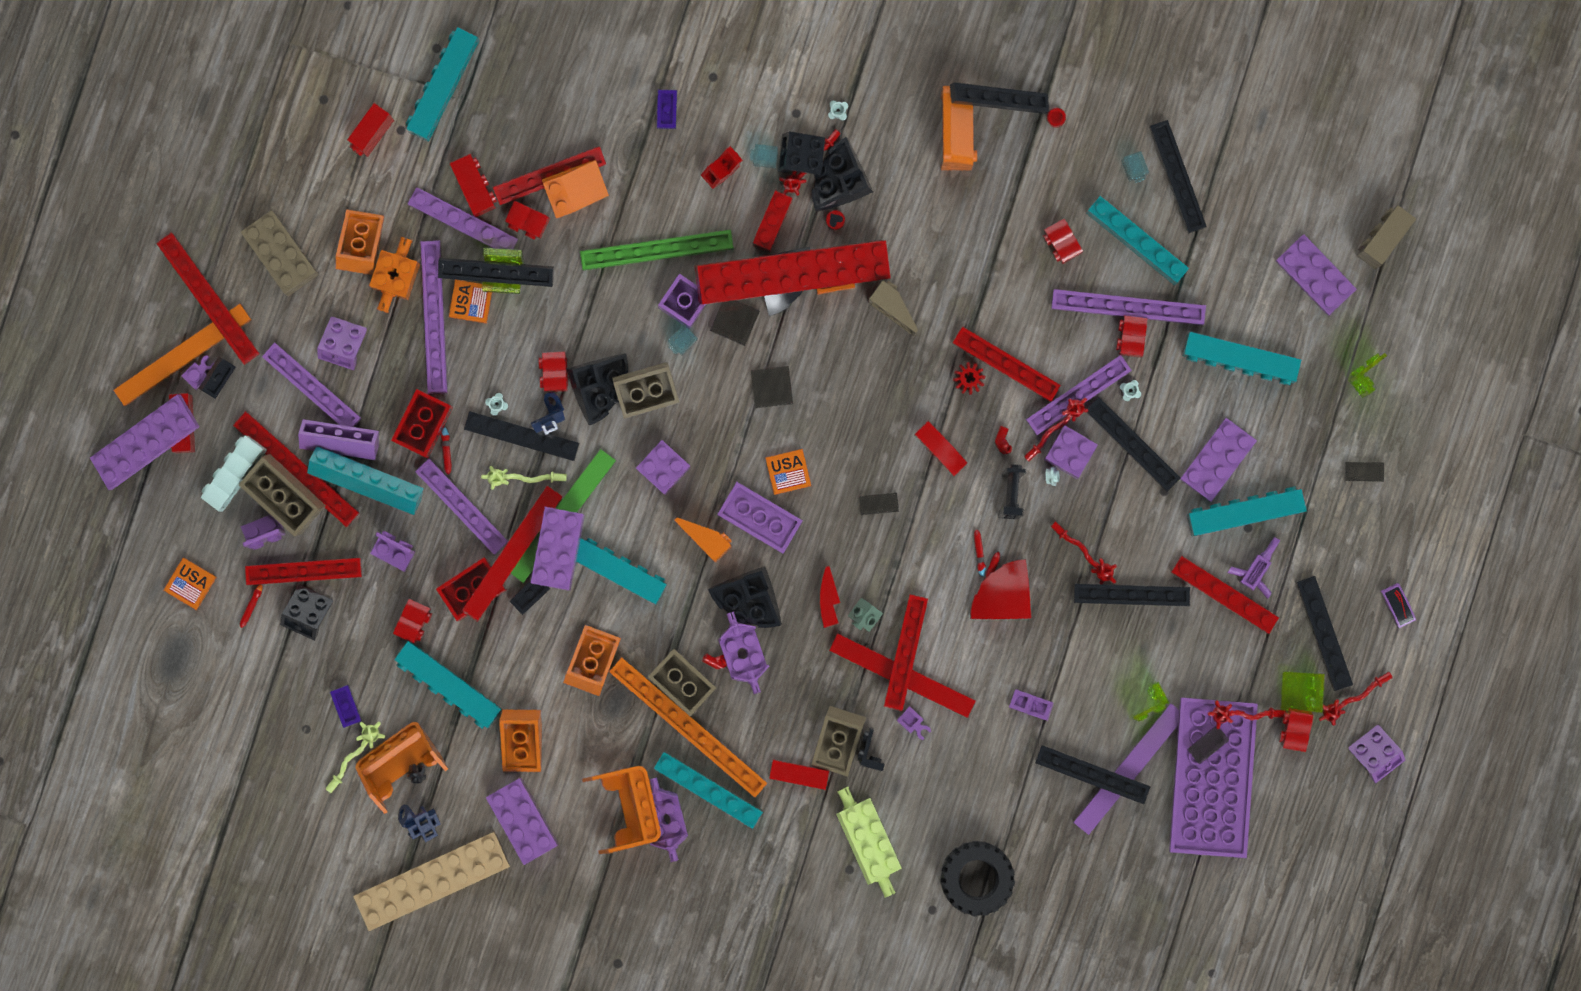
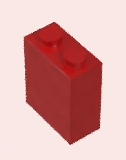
M373 103L347 139L351 144L349 147L359 156L364 154L368 157L394 122L392 116Z

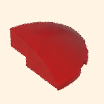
M1026 559L1003 564L1001 568L991 572L982 581L981 587L973 597L970 619L1031 618Z

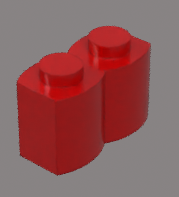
M514 201L505 222L508 224L507 227L515 232H518L520 229L526 232V237L535 240L536 237L541 239L550 218Z
M1065 219L1044 229L1043 239L1047 245L1051 244L1054 251L1052 254L1057 262L1060 261L1064 264L1083 253L1080 244Z
M1124 316L1123 320H1119L1118 331H1121V339H1117L1116 350H1119V355L1143 357L1148 318Z
M566 352L542 353V358H539V369H543V377H540V388H544V392L568 391Z
M408 599L393 634L415 644L417 640L421 641L425 632L422 630L425 623L428 624L433 615L430 612L431 608Z
M1289 708L1288 713H1284L1283 724H1285V729L1280 732L1279 742L1282 743L1283 748L1306 752L1313 722L1312 712Z

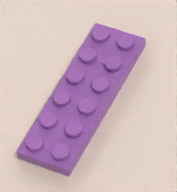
M177 394L98 451L90 459L108 490H113L200 426L182 396Z

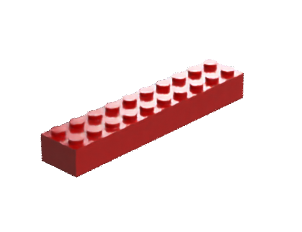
M886 240L694 265L699 304L702 305L891 279Z

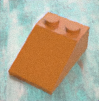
M596 160L542 179L556 219L576 212L609 196Z
M346 209L336 252V269L373 275L378 258L384 222L383 215Z
M678 517L675 519V522L715 563L732 548L730 545L732 540L724 532L720 534L715 530Z
M585 625L563 683L599 696L621 638Z
M503 709L499 720L503 772H541V710Z

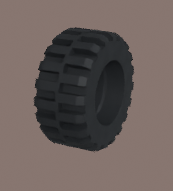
M979 841L963 843L952 850L942 865L940 882L943 893L951 905L964 914L986 916L989 913H995L1000 907H1004L1013 893L1015 873L1011 865L1012 863L1004 852L990 843ZM974 860L987 862L991 865L996 875L993 889L988 894L980 897L967 894L962 889L959 881L962 868Z

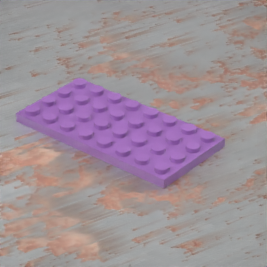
M1180 698L1169 852L1247 858L1257 720H1248L1243 716L1234 715L1230 716L1233 720L1232 723H1222L1220 729H1216L1217 722L1213 720L1212 716L1207 715L1208 712H1212L1216 707V700ZM1219 701V704L1225 707L1228 704H1232L1229 711L1240 710L1250 715L1257 714L1258 704Z

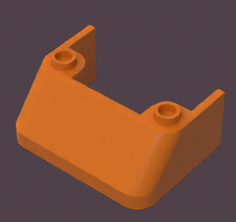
M943 86L941 91L943 117V161L941 170H972L973 162H977V150H973V106L951 103L950 86Z
M412 722L359 759L355 766L368 796L384 814L388 813L383 801L392 795V783L409 772L410 765L416 764L417 766L423 762L425 766L430 767L439 763L444 771L448 770L440 752L417 722Z
M635 766L582 779L583 782L601 779L605 790H618L627 828L620 829L615 834L616 846L598 850L599 854L612 853L652 843L660 838L659 821L648 773L644 767Z

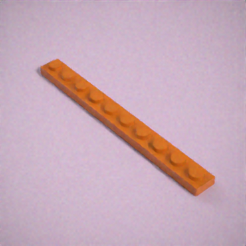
M622 657L609 671L753 797H756L767 785L764 779Z

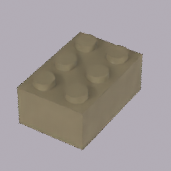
M1399 205L1394 209L1390 207L1380 218L1383 222H1379L1377 226L1375 225L1369 233L1371 238L1364 240L1357 249L1360 251L1357 257L1373 269H1377L1385 262L1416 220L1415 217Z
M668 362L613 378L624 419L680 403Z
M675 649L648 676L655 685L689 716H692L717 688Z

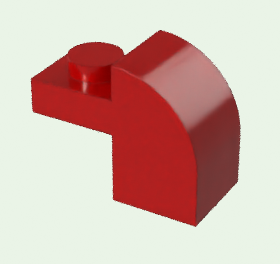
M730 146L725 149L716 161L707 166L701 176L714 189L729 178L740 167L739 165L743 160Z

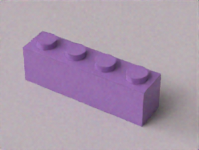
M303 419L298 433L299 449L314 451L316 446L338 455L375 460L379 448V431Z

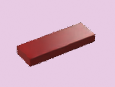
M773 760L769 779L826 790L829 771Z

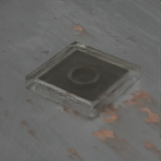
M736 300L722 302L710 331L745 346L760 311Z
M789 366L751 370L755 409L793 404Z

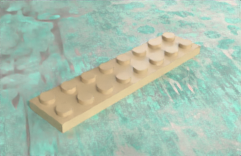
M494 831L353 897L368 931H371L510 867V864Z

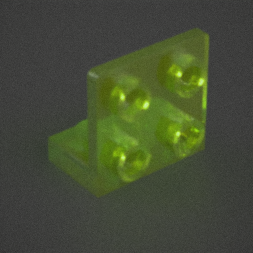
M483 249L484 261L523 264L522 250ZM483 282L482 291L520 294L521 285Z
M1385 353L1373 355L1365 362L1367 366L1364 367L1362 365L1351 373L1352 377L1348 381L1362 398L1375 391L1373 381L1368 376L1365 377L1364 374L1387 356Z
M1283 672L1280 709L1289 710V708L1323 713L1325 674Z
M1159 682L1149 684V689L1147 690L1151 700L1156 701V703L1130 715L1131 720L1140 722L1149 717L1148 713L1152 711L1158 713L1166 709L1165 705L1169 701Z

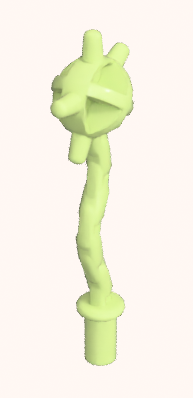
M493 466L489 467L490 471L487 475H481L482 479L488 480L492 490L495 486L501 484L508 485V479H518L527 483L550 480L551 483L553 481H567V474H558L553 471L551 474L530 478L521 474H506L508 472L507 469L502 471L494 469Z
M360 722V726L363 729L361 735L356 737V740L363 739L361 746L344 758L340 773L337 776L333 775V780L325 788L328 792L332 793L338 784L342 783L341 779L346 771L347 763L363 752L368 742L369 747L373 748V742L378 738H385V735L380 734L378 727L381 725L380 722L367 726Z

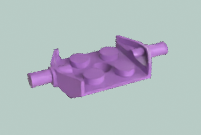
M734 612L728 613L726 615L730 623L729 628L720 636L718 641L731 679L748 682L751 685L753 694L759 693L761 690L758 678L769 668V665L766 664L755 632L756 626L739 624ZM740 648L745 649L747 652L745 659L739 658L737 654Z
M657 778L649 779L661 830L660 838L650 843V845L664 850L667 849L670 862L679 860L676 853L678 845L688 836L678 795L672 791L660 789ZM665 814L670 816L669 824L664 821Z

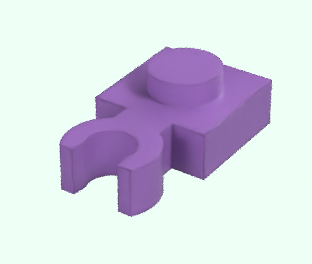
M207 355L202 358L200 365L194 363L182 375L195 390L199 388L207 375L206 372L214 364L206 365V361L210 358Z
M910 706L897 719L908 732L912 733L916 730L917 736L921 740L925 739L921 735V730L926 729L929 733L931 732L928 726L920 724L924 719Z

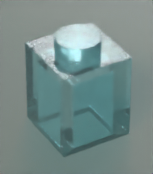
M755 144V149H751L750 160L753 161V166L776 169L778 147Z
M1142 152L1123 157L1121 161L1129 182L1134 180L1137 183L1145 180L1149 170Z
M684 325L668 340L670 343L668 348L675 355L679 353L682 356L698 341V338Z

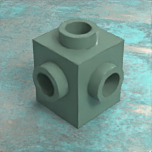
M860 598L848 617L853 620L852 625L859 630L864 628L870 632L883 613L863 598Z

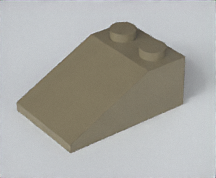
M882 281L869 298L868 304L915 337L918 329L897 291V286L890 281H887V283Z
M829 706L811 765L848 777L866 717Z

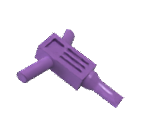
M1273 537L1266 550L1255 557L1247 571L1231 566L1227 573L1241 576L1240 583L1252 591L1257 586L1268 599L1272 592L1261 581V578L1271 565V562H1269L1271 555L1280 540Z

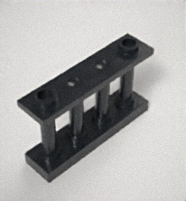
M1011 464L1010 468H1006L1002 472L1003 477H1008L1006 506L999 510L998 518L1018 520L1023 516L1024 508H1019V504H1017L1019 478L1026 474V469H1022V465Z

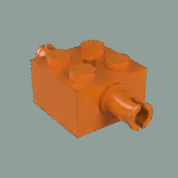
M401 237L397 251L394 254L384 250L380 252L369 284L372 289L382 293L377 307L379 311L388 313L392 299L395 296L409 300L420 267L417 261L407 257L412 243L410 239ZM396 271L399 274V276L394 277L393 279L391 277V274L395 273Z

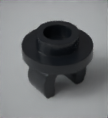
M416 764L409 766L410 774L407 775V779L411 780V783L420 784L422 780H426L424 765L418 767V772L416 771Z

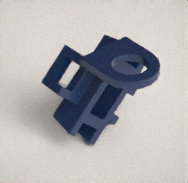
M548 392L544 396V402L549 414L531 422V426L536 433L542 430L545 435L559 429L558 423L565 420L562 403L553 392ZM549 396L554 398L556 402L555 406L549 402Z
M402 805L398 812V821L403 828L408 830L410 838L415 839L421 836L426 843L438 836L435 827L441 823L434 808L427 812L422 806V812L415 815L408 805ZM404 809H405V815H404V818H402V814H403V811H404ZM432 831V834L425 836V834Z

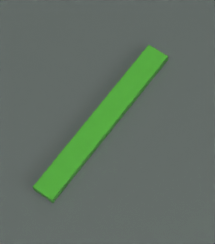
M731 230L584 250L580 251L582 270L585 271L732 250L734 247Z
M600 449L556 509L577 513L616 460ZM540 531L511 572L513 576L523 583L533 572Z

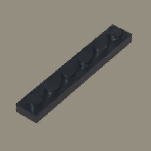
M956 82L950 84L951 103L1041 114L1050 112L1048 93Z
M1165 120L1151 125L1149 128L1187 233L1190 234L1206 228L1204 217L1169 121Z
M439 258L438 278L553 287L554 266Z
M1099 397L1088 407L1087 414L1166 492L1181 479Z
M471 411L468 413L464 427L466 431L574 462L580 445L579 442L551 434L545 435L544 432L536 433L533 429Z
M1312 576L1296 582L1333 690L1337 691L1352 686L1353 682L1316 577Z
M1074 584V603L1189 607L1190 587Z
M1043 745L1035 764L1143 805L1151 788L1149 785Z

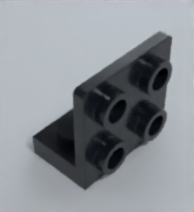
M790 131L782 134L778 172L796 171L820 175L822 172L825 138Z
M298 585L282 612L280 625L315 641L320 624L333 604V600L302 585Z
M869 728V731L865 730L862 742H865L864 750H859L857 761H860V766L883 772L885 764L881 763L882 759L873 756L866 759L874 732L873 728Z

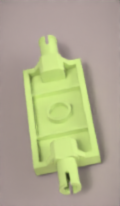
M849 787L837 791L844 808L843 811L836 815L867 884L878 882L884 898L895 894L896 892L889 877L890 874L902 868L871 798L857 803L854 801Z

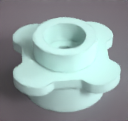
M835 100L831 101L828 117L830 119L839 118L841 121L847 118L846 109L848 104L846 102H836Z
M1136 380L1120 385V389L1123 391V400L1129 401L1132 398H1140L1141 392Z
M496 393L495 396L487 398L485 401L486 405L491 409L492 415H498V412L508 408V404L504 402L501 393Z
M1056 467L1046 469V483L1056 486L1060 479L1059 471H1056Z

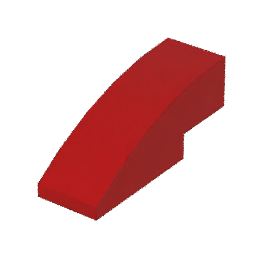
M929 421L914 434L953 476L967 464L966 460Z
M830 566L825 568L820 589V611L824 628L839 624L833 605L839 604L840 599Z

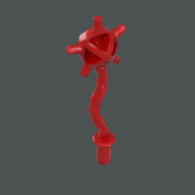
M835 129L828 139H825L824 151L832 147L833 143L840 136L841 133ZM793 171L792 175L786 178H779V181L783 182L785 188L783 194L786 195L790 192L798 196L801 184L807 182L806 179H802L807 173L800 172L796 175V171Z
M1083 398L1081 401L1068 399L1067 410L1062 412V415H1066L1065 418L1049 428L1043 435L1040 443L1037 446L1033 444V448L1024 457L1028 461L1032 460L1038 453H1041L1040 449L1044 447L1051 433L1062 428L1071 418L1074 422L1076 417H1079L1083 412L1087 413L1088 409L1084 407L1087 398Z
M1057 522L1050 526L1059 535L1060 539L1063 537L1066 541L1081 549L1088 563L1096 568L1091 569V572L1096 573L1100 579V585H1103L1104 581L1109 580L1113 584L1116 583V580L1113 578L1114 569L1117 568L1116 564L1111 566L1104 563L1102 558L1099 559L1100 564L1095 562L1089 555L1085 545L1067 534L1068 530H1064Z
M1387 672L1379 678L1375 677V681L1358 696L1344 699L1341 703L1336 699L1334 704L1327 706L1323 704L1321 706L1323 708V715L1319 718V721L1326 719L1335 726L1336 720L1341 714H1345V710H1341L1344 706L1363 700L1376 686L1382 687V684L1393 678L1391 673Z
M1216 700V707L1212 712H1208L1207 715L1212 716L1213 720L1217 722L1216 729H1220L1222 723L1233 722L1230 716H1243L1248 720H1258L1264 716L1273 719V717L1283 718L1286 711L1274 710L1271 707L1264 712L1250 715L1240 710L1229 711L1232 704H1228L1225 707Z

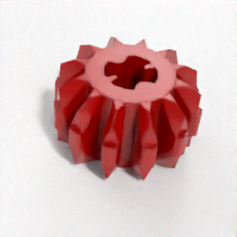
M967 362L966 369L963 365H959L961 372L957 370L954 372L959 377L953 378V382H960L955 388L964 387L961 391L962 394L968 389L969 395H972V388L978 393L980 390L977 385L984 386V383L979 380L985 379L986 376H979L983 369L980 368L976 371V363L970 368V363ZM973 375L972 379L974 382L970 381V383H967V379L964 376Z

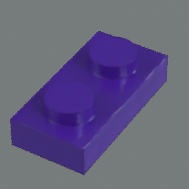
M658 90L657 129H676L677 90Z
M349 685L330 692L343 728L362 721Z

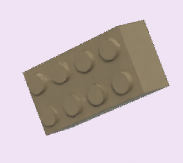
M273 210L241 231L246 241L286 296L289 297L319 275Z
M271 454L263 456L239 484L243 490L294 537L302 534L326 506Z

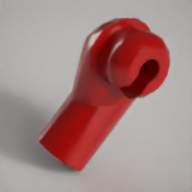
M1000 426L995 438V445L999 452L1005 455L1011 453L1012 446L1006 440L1009 429Z
M706 653L703 656L702 662L715 669L727 667L724 655L713 657Z

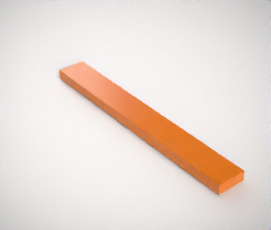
M238 304L229 311L240 327L252 320L241 304ZM212 322L113 391L122 404L127 406L225 338Z

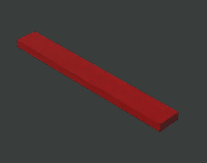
M171 232L156 244L241 362L245 365L258 356L260 353L175 235Z
M245 411L233 424L244 436L251 437L266 448L265 455L271 454L326 505L325 509L345 527H348L360 514L324 480L308 474V466L248 412Z
M546 486L466 603L462 612L475 621H479L540 531L545 507L555 509L563 497L562 495Z
M837 633L829 651L890 680L893 660ZM914 670L911 672L908 685L909 690L968 718L976 700Z

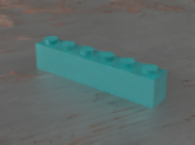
M458 27L456 31L451 32L448 38L450 43L447 48H443L440 54L441 60L438 65L434 66L431 72L433 76L430 82L427 81L424 85V94L421 99L419 98L414 106L416 110L413 116L410 115L406 122V129L409 133L428 142L480 41L477 36Z
M1099 196L1086 214L1174 286L1188 271L1189 268L1103 197Z
M1193 332L1187 334L1182 356L1187 357L1186 360L1191 362L1201 360L1205 361L1207 366L1216 367L1217 364L1224 366L1223 369L1234 372L1237 369L1241 370L1244 375L1253 376L1257 374L1261 375L1263 380L1272 381L1273 378L1280 380V384L1288 386L1291 383L1297 382L1302 361L1301 359Z
M316 446L309 459L307 473L412 515H415L421 503L424 488L318 446Z
M1295 486L1284 489L1285 493L1278 494L1277 491L1266 493V497L1262 498L1254 495L1247 497L1248 501L1240 502V499L1228 501L1229 505L1225 506L1217 503L1209 505L1210 509L1203 510L1202 507L1191 509V513L1187 514L1191 536L1306 512L1302 489L1296 490Z
M587 538V540L580 539L576 562L657 605L667 587V584L664 583V578L657 574L654 577L648 575V570L638 565L636 568L630 565L631 560L623 556L620 559L613 556L614 551L607 547H604L603 550L597 547L598 543L590 538Z
M410 641L405 644L394 659L398 662L397 667L404 672L409 670L413 673L412 678L419 683L424 681L429 685L427 688L436 695L439 692L444 696L443 700L451 706L453 704L460 708L458 711L466 717L469 715L475 719L474 723L482 729L484 727L489 728L503 710Z
M665 751L654 767L658 772L752 829L763 813L762 810Z

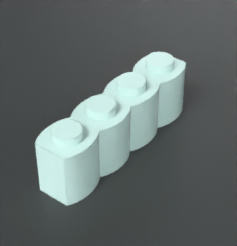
M249 436L240 437L237 440L234 452L228 453L224 459L225 464L223 467L218 468L214 472L212 483L206 484L202 489L201 499L220 512L225 510L233 496L241 488L239 486L240 482L267 450Z

